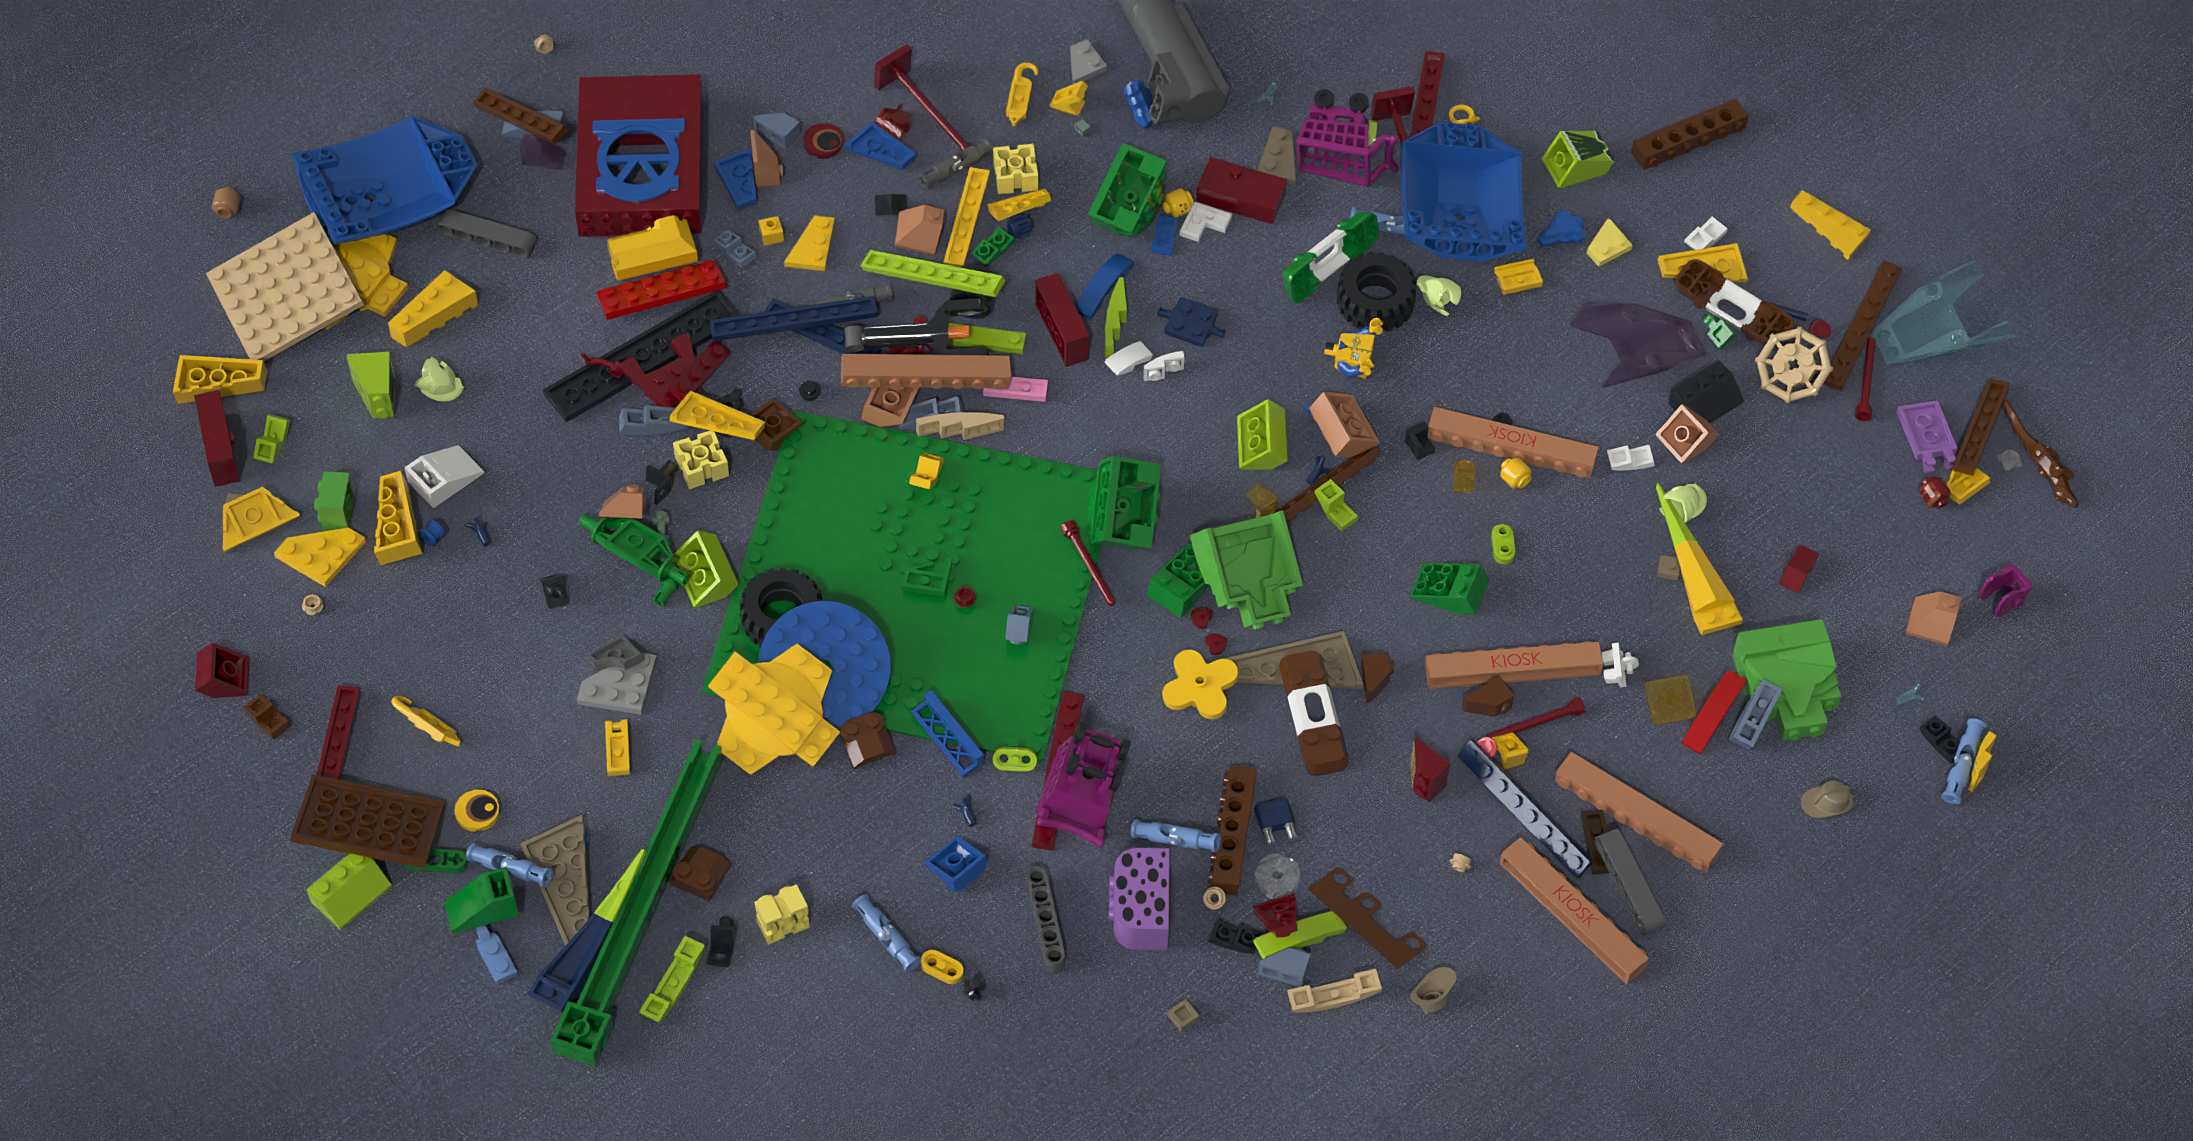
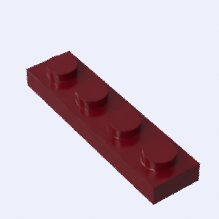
M718 341L712 342L667 390L682 401L690 391L695 392L731 352Z

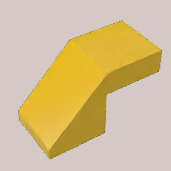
M929 453L920 455L917 471L911 475L909 484L926 489L935 486L945 458Z

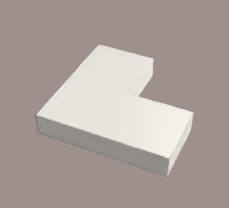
M1194 201L1192 210L1189 212L1179 236L1199 242L1206 227L1225 233L1232 219V214Z

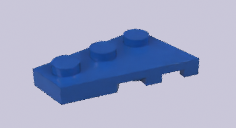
M873 121L844 144L847 151L901 170L916 159L914 151Z

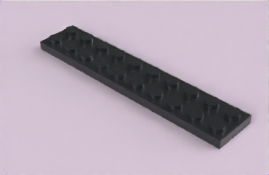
M714 291L600 358L613 363L616 361L621 363L635 357L643 373L648 374L679 358L670 344L672 339L688 333L692 349H695L712 339L709 320L739 315L719 291ZM600 364L585 365L543 389V395L565 422H568L633 383L624 373L620 378L611 375L610 367Z

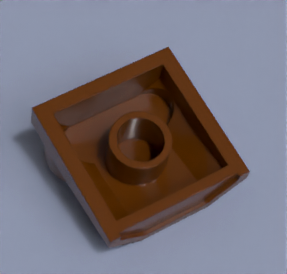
M772 398L749 414L765 422L764 429L755 441L769 451L778 450L782 446V441L803 424L801 420L797 419L777 402L775 398Z
M868 713L849 720L838 728L854 769L896 754L885 728L883 718L879 713Z
M690 847L681 862L674 866L673 875L669 880L670 885L710 902L731 867V863L721 855L705 848Z

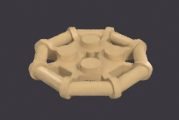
M1797 327V329L1778 334L1772 333L1759 356L1755 358L1762 383L1761 388L1785 400V403L1813 395L1817 396L1830 372H1833L1826 347L1827 342L1803 330V327ZM1796 337L1794 344H1787L1785 346L1780 344V341ZM1804 339L1815 345V347L1808 349L1801 345V340ZM1777 345L1779 350L1773 360L1767 359L1774 346ZM1818 351L1822 362L1821 366L1816 365L1814 360V354ZM1795 360H1797L1799 368H1794L1793 370H1790L1791 366L1789 365V363L1791 361L1794 362ZM1766 365H1772L1775 376L1771 379L1768 377ZM1821 371L1813 385H1811L1809 381L1814 373ZM1777 381H1779L1787 385V391L1782 390L1774 384ZM1806 384L1808 387L1807 389L1793 392V387H1797V385Z

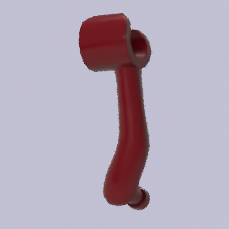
M581 353L582 358L586 360V365H604L611 368L610 373L614 377L620 378L623 372L621 373L616 368L619 364L618 361L613 363L600 357L588 358L586 353Z

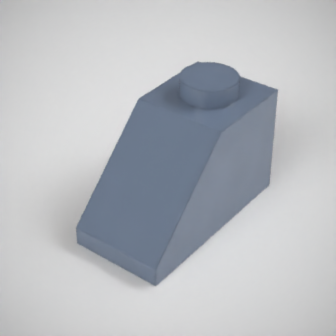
M784 112L757 115L753 118L754 130L785 150L800 135V122L795 117L789 116Z
M1012 605L1008 613L1005 640H1010L1013 644H1023V642L1028 641L1034 607Z
M1298 948L1284 949L1260 960L1258 975L1302 987L1311 954Z

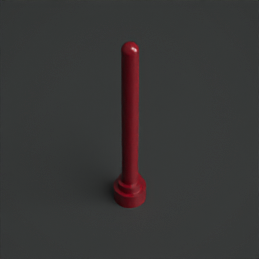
M1869 338L1867 341L1861 403L1856 407L1855 418L1863 422L1871 420L1873 411L1869 405L1876 345L1874 338Z
M1075 520L1065 522L1060 527L1064 537L1073 542L1105 601L1110 607H1113L1116 601L1082 543Z
M1578 697L1570 700L1566 707L1486 734L1485 737L1492 739L1493 737L1512 732L1515 734L1567 715H1575L1577 717L1585 714V707L1581 698Z

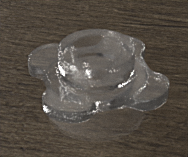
M2006 450L1997 457L2005 471L2022 466L2019 454L2014 450Z

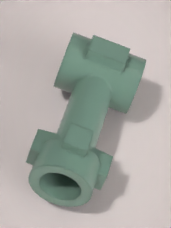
M658 511L655 513L653 523L657 525V533L664 536L669 547H671L670 535H666V524L670 523V518L667 512Z

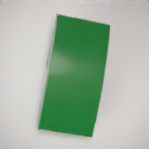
M998 227L988 240L983 239L971 255L988 266L998 259L1015 242V239Z

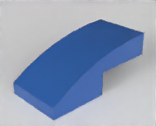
M1159 215L1151 253L1172 256L1179 218Z

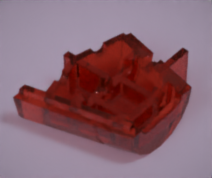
M903 103L895 109L883 108L875 122L876 125L898 141L901 140L903 133L908 134L912 114L901 111Z

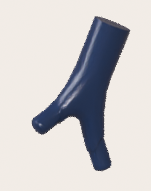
M1316 457L1315 468L1306 480L1310 485L1314 484L1321 474L1331 471L1330 468H1323L1325 457Z
M474 517L475 525L466 523L465 526L476 532L483 546H488L491 542L485 531L487 522H483L481 525L478 517Z
M968 794L966 798H962L963 806L954 804L953 809L959 810L965 816L968 826L973 827L977 822L970 806L971 795Z

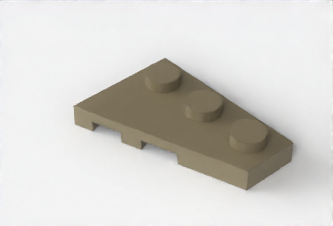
M1272 126L1257 171L1287 179V184L1296 186L1292 131Z

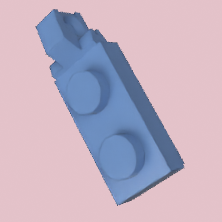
M485 925L476 927L480 938L476 940L478 951L495 983L498 985L517 976V971L495 932L489 934Z

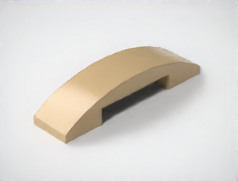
M1376 969L1356 973L1352 979L1311 989L1310 985L1287 990L1292 1011L1301 1013L1322 1011L1355 1003L1382 991Z

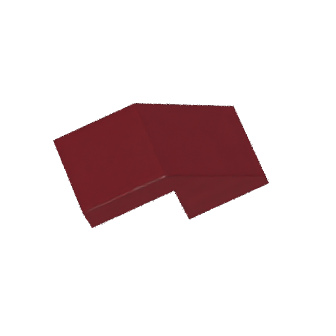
M1799 545L1788 563L1779 585L1800 593L1808 574L1811 573L1817 561L1819 553Z

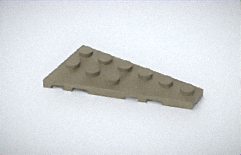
M1344 631L1224 658L1233 661L1238 668V680L1236 683L1284 685L1279 669L1281 659L1287 655L1313 650L1322 657L1330 688L1363 689L1364 686Z
M583 815L520 843L527 860L536 863L539 867H549L553 870L551 883L547 887L540 886V883L538 885L565 946L590 918Z

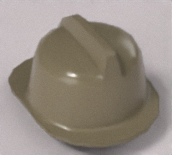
M1831 780L1821 786L1811 788L1801 798V808L1810 817L1817 819L1846 813L1853 805V797L1849 786L1837 780Z
M1447 967L1436 968L1430 971L1411 992L1410 998L1412 1002L1419 1005L1428 1016L1445 1008L1448 1003V993L1457 981L1455 971Z

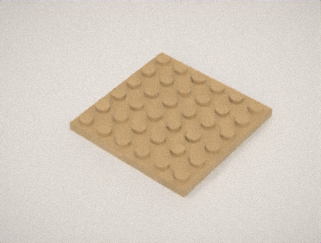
M314 212L206 273L250 360H263L264 362L364 305Z

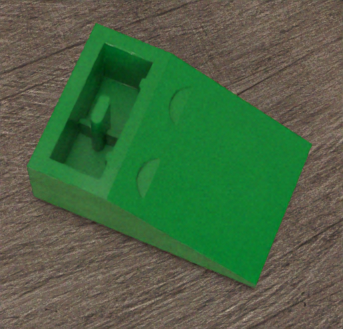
M1188 543L1150 579L1147 591L1149 598L1180 619L1194 607L1209 587L1204 582L1191 544Z
M1423 563L1410 598L1456 614H1476L1489 579L1480 564Z
M506 867L483 873L444 901L452 934L519 916Z

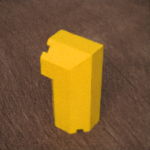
M674 215L660 218L654 222L655 226L652 229L649 227L647 230L607 239L609 255H611V263L616 279L618 281L697 262V250L687 220L682 218V221H680Z

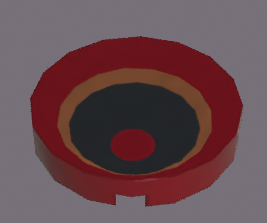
M820 123L813 125L804 134V149L809 155H814L819 159L831 158L836 156L840 152L841 147H843V134L839 128L832 124Z

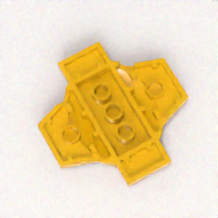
M385 233L334 244L331 241L364 303L360 307V311L369 309L386 317L408 289V283L391 276L388 265L393 258L397 246V238ZM348 314L338 319L337 321L331 323L330 325L324 327V329L328 330L329 328H331L332 326L346 318Z
M799 644L794 645L770 662L751 664L737 652H734L708 685L709 689L725 700L727 717L717 745L721 746L722 754L750 776L779 756L796 754L810 766L814 767L840 734L839 730L823 719L821 705L832 670Z

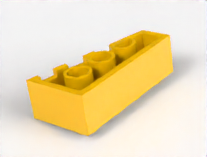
M398 471L380 476L379 510L377 511L378 526L375 535L376 546L374 547V553L380 565H385L422 554L408 485L402 472Z

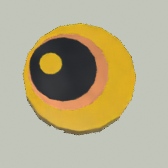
M472 790L466 792L458 799L455 804L454 813L457 823L463 829L476 832V830L485 831L492 827L499 818L500 808L497 799L492 793L485 790Z

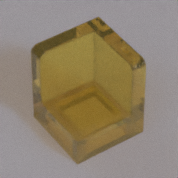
M1261 483L1246 493V498L1256 507V518L1270 515L1277 510L1278 498Z

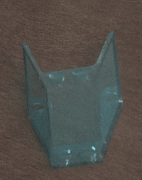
M1975 258L1918 287L1871 332L1888 366L1952 354L2016 336L2007 319L1971 338L1961 323L1954 305L1984 276Z

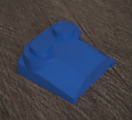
M956 835L949 843L923 863L935 875L946 882L949 890L960 891L984 872L987 858L986 855Z

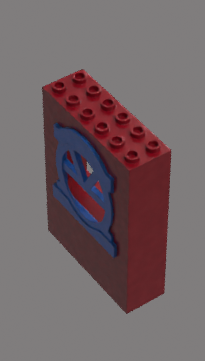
M701 74L579 77L575 215L579 237H611L647 230L649 227L652 229L657 219L673 215L677 216L680 221H682V218L687 220L691 235L702 234L703 93ZM667 145L669 154L607 155L610 146ZM668 163L666 170L660 176L657 175L650 165ZM626 164L617 177L612 175L607 166ZM637 164L641 165L651 179L649 183L638 185L628 184L624 181Z

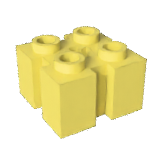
M1033 144L1017 145L1015 150H1010L1009 146L993 147V164L998 194L1014 193V189L1022 188V192L1038 191V171Z
M710 430L698 434V439L690 441L688 437L673 442L676 461L680 470H683V477L689 489L704 485L705 479L708 478L716 481L729 476L728 462L722 449L719 448V442L714 431Z
M797 884L782 888L779 891V895L774 897L772 895H765L759 898L758 901H755L757 924L768 945L785 938L786 934L791 932L795 934L810 927L807 916L809 915L808 906Z

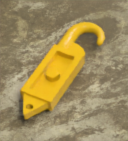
M1021 63L1014 72L1006 109V116L1009 117L1014 127L1022 119H1026L1032 82L1022 77V72L1029 68L1034 71L1035 75H1038V68L1032 63Z
M394 696L392 698L393 706L406 715L415 724V727L429 733L435 741H445L459 747L461 741L456 735V730L424 708L419 709L405 705L404 703L412 704L410 699L403 696Z

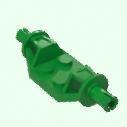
M587 513L581 516L579 525L592 532L591 541L593 543H599L634 566L657 577L660 583L666 580V578L676 581L681 586H685L688 583L690 574L677 568L678 559L673 555L664 536L633 518L611 519L603 517L598 521ZM610 528L617 529L613 534L609 533ZM662 555L666 559L663 563L660 562Z

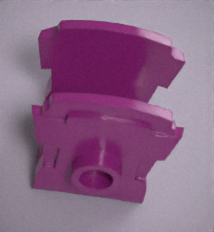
M2010 565L2003 568L2001 573L1997 572L1987 578L1979 593V598L1984 600L1995 591L2005 588L2008 594L2002 598L1994 613L1996 617H2000L2012 608L2017 609L2022 606L2033 585L2015 565ZM2015 581L2019 584L2020 590L2016 588Z

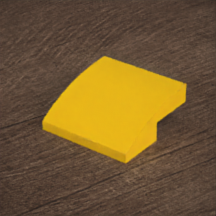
M1990 731L1979 748L1969 775L1968 790L1971 792L1984 778L1993 756L1990 752L1997 735Z

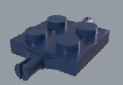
M1180 297L1172 311L1162 307L1158 310V316L1168 319L1164 334L1203 348L1206 339L1211 334L1221 338L1225 335L1226 330L1214 326L1218 310Z

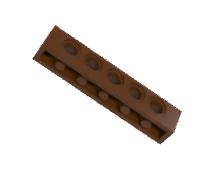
M1734 99L1634 140L1631 154L1643 170L1656 167L1664 161L1673 160L1681 154L1690 153L1698 147L1707 146L1715 140L1724 139L1735 132H1741L1747 126L1749 115L1739 101Z
M1230 765L1229 773H1224L1223 786H1227L1226 792H1221L1220 805L1224 807L1223 812L1218 811L1217 824L1221 825L1220 831H1215V833L1221 834V845L1218 852H1212L1211 863L1214 864V870H1209L1207 883H1212L1211 887L1221 888L1225 894L1238 896L1256 780V768ZM1231 809H1237L1239 811L1233 812L1231 811ZM1229 828H1234V829H1236V830H1235V831H1229V830H1227V829H1229ZM1229 847V848H1232L1233 850L1228 851V850H1225L1224 848ZM1222 867H1228V868H1230V869H1229V870H1223V869H1221V868H1222Z

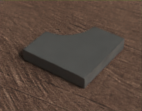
M624 635L586 655L588 662L597 671L607 667H620L626 671L644 661L643 654Z

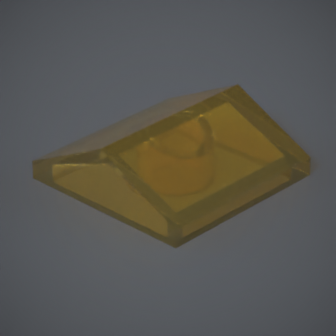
M1688 674L1645 682L1647 707L1654 725L1697 717Z

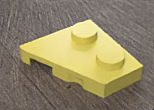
M1607 219L1589 245L1587 254L1600 267L1632 250V244L1610 219Z

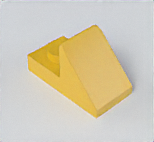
M1081 81L1056 91L1050 106L1057 110L1079 115L1085 104L1084 97L1088 85Z
M1513 732L1492 738L1496 742L1497 750L1501 754L1503 769L1524 764L1528 748Z

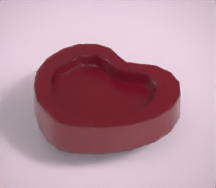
M1817 319L1811 324L1809 333L1818 338H1828L1831 335V327L1824 320Z
M1208 608L1193 610L1191 612L1192 623L1197 628H1207L1208 621L1212 619V611Z
M1213 633L1205 637V644L1209 647L1210 654L1219 655L1225 650L1227 640L1222 635Z

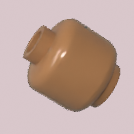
M231 187L220 188L214 194L212 209L217 216L230 218L237 214L241 197Z

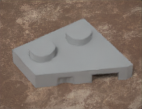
M1088 39L1070 46L1072 84L1085 81L1107 71V65Z

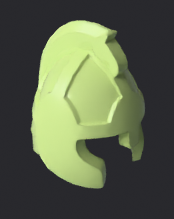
M1422 275L1417 280L1416 285L1423 292L1425 301L1439 313L1448 316L1449 313L1445 311L1444 305L1449 301L1455 305L1459 303L1461 298L1460 286L1450 279Z
M433 357L427 358L423 365L422 377L414 385L420 388L424 395L433 400L445 402L456 399L464 389L461 380L455 377L452 369L443 361L440 362V365L443 367L441 369L437 359Z
M1695 483L1676 486L1663 496V499H1671L1673 506L1684 523L1701 514L1707 503L1706 493ZM1660 507L1659 510L1664 515L1663 508Z

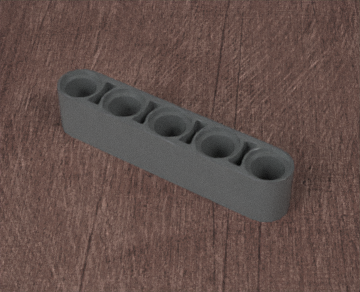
M450 209L444 211L436 226L437 231L446 237L519 258H528L537 240L530 232Z
M1614 829L1595 837L1597 849L1641 934L1645 935L1665 927V918L1621 832L1618 829Z
M1035 866L1027 872V891L1044 967L1047 972L1058 974L1065 967V952L1047 873L1042 867ZM1034 879H1039V880H1041V881H1040V882H1033L1032 880H1034ZM1037 899H1045L1046 901L1039 902ZM1047 918L1050 919V921L1044 922L1041 921V919ZM1052 938L1054 941L1048 942L1046 939ZM1057 958L1059 961L1053 962L1050 959Z

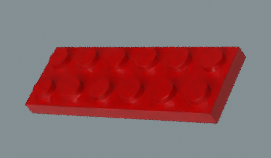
M711 260L693 266H685L674 271H666L659 275L644 277L633 282H625L618 286L606 287L596 291L606 320L722 290L726 288V284L716 261Z

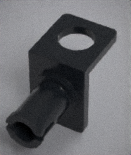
M672 460L666 461L659 470L650 465L646 467V481L657 486L654 497L656 505L671 492V475L678 470L677 464L674 461L672 462Z
M561 573L539 578L549 609L569 603Z
M723 916L720 918L719 926L711 925V946L706 961L707 965L729 967L734 950V929L732 928L734 921L732 918ZM721 953L724 954L726 958L724 960L718 961L715 960L713 956L715 954Z

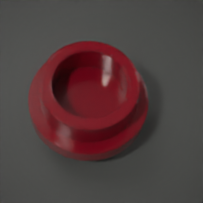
M961 587L954 595L955 603L962 608L971 607L976 601V594L969 587Z

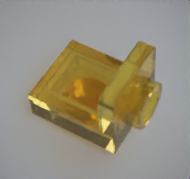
M1468 460L1453 461V491L1474 492L1475 462Z

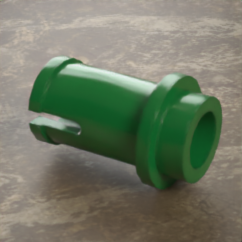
M669 578L661 582L662 586L652 598L653 602L661 607H664L672 592L675 593L677 590L676 582Z

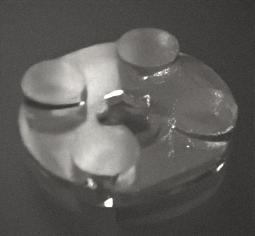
M1270 854L1262 858L1258 863L1255 882L1268 898L1275 899L1292 894L1299 886L1300 869L1292 858L1281 857V854ZM1274 872L1283 874L1281 879H1274Z

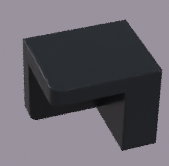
M905 194L875 195L876 216L899 215L900 211L907 210Z
M1425 422L1406 430L1405 443L1417 460L1435 452V447L1428 439L1429 427Z

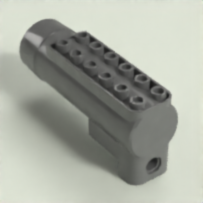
M1119 0L1129 25L1134 30L1152 63L1147 82L1155 95L1149 110V115L1153 122L1161 123L1183 119L1186 122H1200L1210 118L1215 113L1222 112L1227 96L1230 93L1229 84L1224 80L1220 68L1217 67L1213 55L1208 51L1205 41L1201 38L1197 26L1192 22L1190 14L1186 11L1183 3L1174 4V0Z

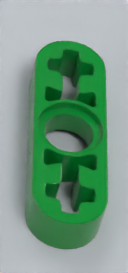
M431 849L425 868L403 864L406 869L412 871L455 874L464 872L468 866L464 852L445 849ZM433 856L441 858V861L436 865L428 862ZM456 859H460L461 861L458 862V865H454L453 863L456 862Z

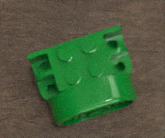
M1122 143L1088 213L1092 225L1118 236L1131 237L1145 231L1158 214L1164 200L1165 187L1163 181L1166 176L1164 167L1167 161Z
M1110 456L1100 461L1097 478L1090 487L1086 525L1087 528H1090L1091 544L1120 549H1139L1141 547L1152 549L1154 525H1156L1158 520L1156 507L1160 500L1158 489L1161 464L1119 456Z

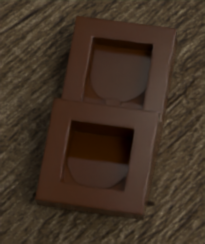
M261 694L243 707L252 720L273 740L291 727L289 721L278 713L273 704Z

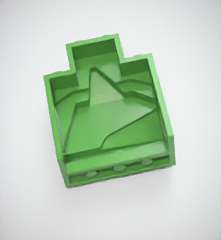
M1283 510L1271 515L1213 529L1207 528L1190 535L1205 584L1211 586L1218 607L1226 606L1227 609L1239 607L1244 628L1252 626L1253 630L1265 627V622L1271 621L1272 625L1284 622L1285 617L1291 615L1286 595L1297 592L1296 588L1303 586Z
M1823 619L1739 632L1732 656L1738 675L1747 680L1743 688L1747 703L1761 680L1764 679L1782 689L1767 719L1769 721L1775 718L1782 740L1789 739L1793 741L1801 737H1817L1824 734L1828 723L1824 710L1831 711L1838 708L1841 694L1835 675L1836 663Z

